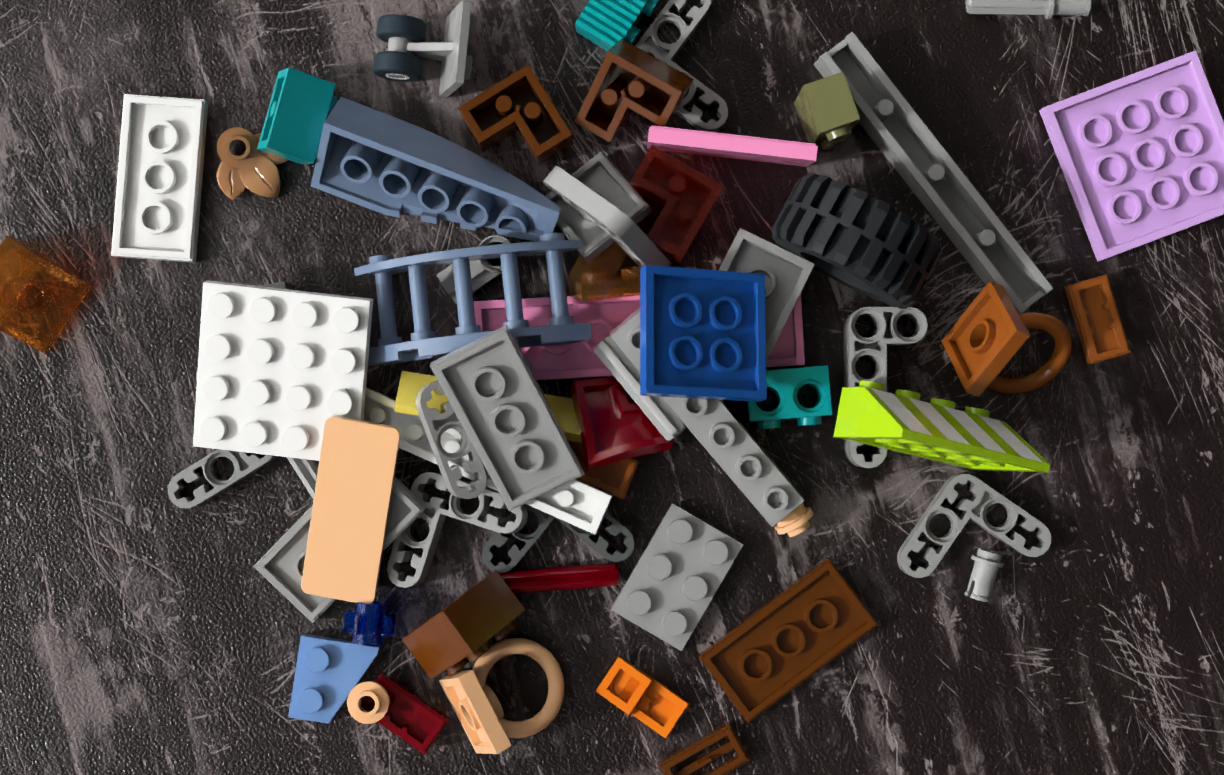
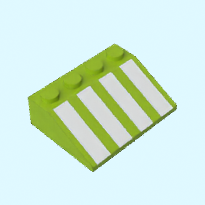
M862 380L859 383V387H842L833 437L972 470L1049 473L1050 463L1006 422L989 418L990 411L965 407V411L955 409L956 403L953 401L932 398L930 403L920 401V393L896 390L895 394L884 392V384Z

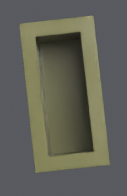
M844 72L803 85L794 102L808 143H814L816 146L821 144L823 150L846 142L845 137L852 134L851 130L860 120Z

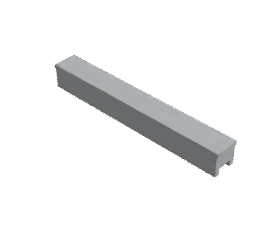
M851 32L835 47L822 54L813 65L824 78L844 72L860 116L858 122L985 285L989 280L1003 285L1018 314L1023 313L1031 304L1049 293L1053 287L856 35Z

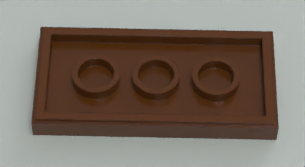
M827 557L701 652L698 657L747 723H749L879 624L836 566Z

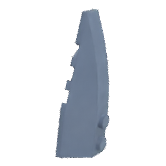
M340 97L324 122L311 187L387 216L400 218L401 214L404 213L421 216V222L437 224L439 220L460 223V228L476 231L478 227L495 229L498 235L531 241H540V235L551 234L555 229L562 209L560 206L512 174L452 141L419 126Z

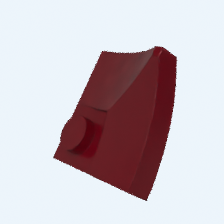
M615 377L576 380L572 382L570 393L578 420L586 471L624 459L670 450L673 440L668 441L662 436Z

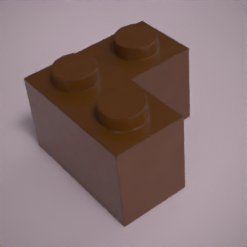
M621 39L608 50L574 123L608 142H611L623 129L632 110L665 127L677 113L694 79Z
M529 65L524 66L458 107L462 119L483 152L517 131L539 165L574 144L571 131Z
M495 570L419 625L402 640L430 679L443 671H446L451 676L468 662L472 663L491 648L487 643L491 637L499 641L514 630L517 626L512 620L525 611V609L497 570Z

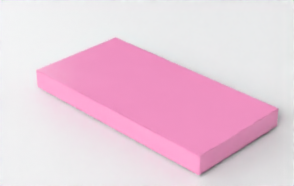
M654 125L649 127L647 149L804 167L816 161L818 146L814 143Z

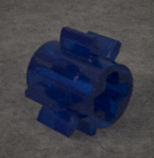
M373 601L370 604L357 602L355 610H348L344 614L343 632H353V644L382 646L383 637L394 634L395 614H386L387 603Z

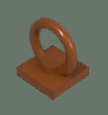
M989 280L942 339L943 346L965 391L977 397H980L987 387L1005 394H1020L1042 387L1062 371L1072 349L1069 330L1059 319L1049 314L1037 312L1018 314L1003 285ZM1027 329H1040L1052 335L1055 341L1054 352L1040 369L1029 375L1017 378H1007L998 375L1030 337Z

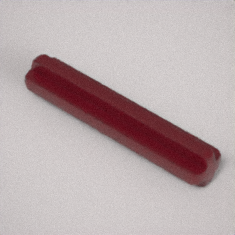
M616 563L500 573V576L513 594L616 586L620 581L619 567Z

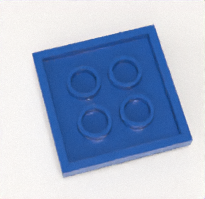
M645 265L640 268V395L754 402L766 400L765 274Z

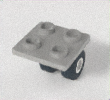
M462 0L447 16L444 42L424 43L426 41L427 25L421 19L398 14L381 16L377 24V37L388 43V50L378 52L374 56V74L388 80L413 82L422 78L423 60L421 58L442 61L439 96L449 97L460 88L464 80H469L471 76L473 58L472 55H467L468 39H473L476 29V14L471 13L472 1Z

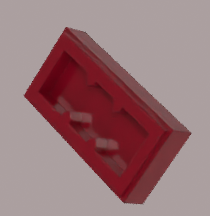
M382 672L375 682L386 689L390 704L385 716L377 722L425 755L450 718ZM365 696L361 701V706L365 710H372L375 707V701L372 697Z

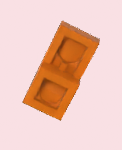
M621 657L616 659L596 690L597 693L626 714L635 716L665 739L670 736L691 704Z

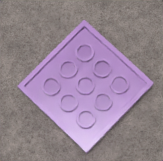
M1196 50L1039 110L1097 262L1224 214V121Z

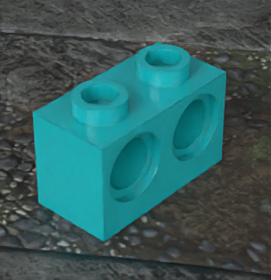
M828 365L766 370V386L777 397L775 408L769 412L762 411L754 401H744L746 422L756 421L757 429L781 428V419L797 418V426L822 424V416L832 415ZM803 385H810L817 392V402L811 408L801 406L797 400V392Z

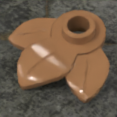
M241 127L229 128L218 138L217 153L222 161L216 176L220 189L231 200L239 197L245 188L259 196L277 197L280 192V175L276 165L288 160L257 150L261 133L253 135L250 131ZM233 140L243 141L246 146L244 154L240 156L233 155L229 150L230 143Z

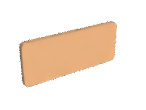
M332 416L326 420L301 588L306 594L365 605L372 603L375 599L401 437L398 428L339 416Z

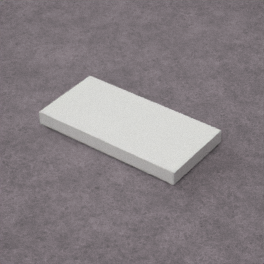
M124 94L111 256L196 263L208 102L206 100Z

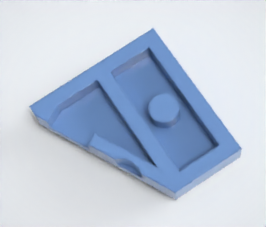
M309 634L301 635L288 718L329 724L342 707L350 691L358 684L373 660L380 653L381 645Z

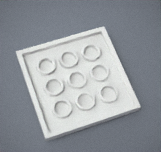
M209 280L203 282L193 446L319 461L324 426L328 418L339 416L361 421L364 419L373 299Z

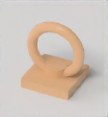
M525 638L501 640L491 645V648L477 659L472 670L459 671L439 680L476 753L499 754L512 746L508 738H525L535 735L545 729L557 716L564 698L563 673L556 658L539 643ZM514 654L525 655L534 659L543 668L548 681V695L544 706L535 716L524 721L503 719L504 712L497 696L485 684L492 666L498 660Z

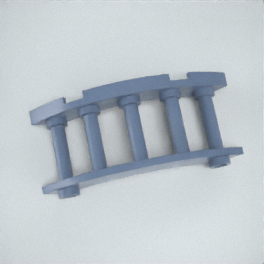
M551 233L540 235V241L453 249L395 259L394 255L369 257L368 265L354 268L355 276H375L381 338L377 339L378 347L369 348L368 366L401 364L436 358V355L449 354L493 332H481V326L476 325L469 261L495 258H500L507 316V322H503V326L507 325L516 343L518 340L519 348L571 344L591 340V323L574 324L573 316H569L562 253L582 248V240H565L564 233ZM546 255L552 318L548 319L549 326L529 327L528 320H524L518 256ZM453 263L459 327L455 328L456 335L436 337V331H431L425 268ZM408 271L415 333H411V341L403 342L402 337H398L391 275Z

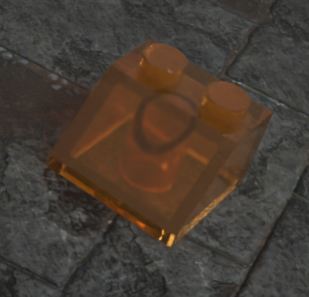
M6 236L0 245V331L43 353H47L92 286L27 242Z

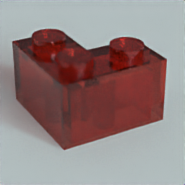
M651 145L631 180V186L636 192L664 207L647 237L664 255L681 264L724 186Z

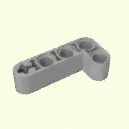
M863 307L848 315L843 327L844 387H859L860 381L864 380L884 384V392H887V346H905L921 340L928 328L927 318L923 312L914 307L899 309L898 307ZM859 316H866L872 320L874 332L871 337L865 338L857 333L855 322ZM900 316H907L914 323V333L909 338L903 337L897 331L896 324ZM861 356L868 357L874 363V373L869 379L860 377L856 372V361ZM844 439L845 456L854 466L874 468L880 465L886 458L887 449L874 447V453L867 454L865 461L864 455L857 454L856 450L857 446L864 444Z

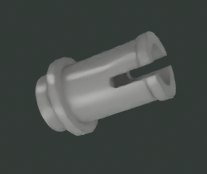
M978 548L977 554H972L971 559L975 561L968 587L964 594L965 596L983 602H991L998 570L1004 567V563L1001 562L1003 554L984 548Z

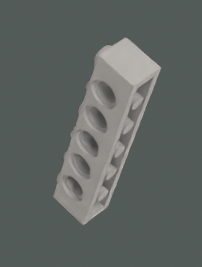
M639 307L610 331V337L640 371ZM662 397L771 527L804 502L797 488L722 400Z

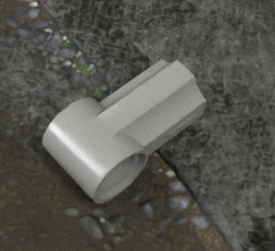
M491 235L485 238L479 246L510 244L512 242L502 236ZM488 259L469 261L473 293L502 274L501 265L492 266ZM453 264L438 273L437 277L448 295L457 304Z

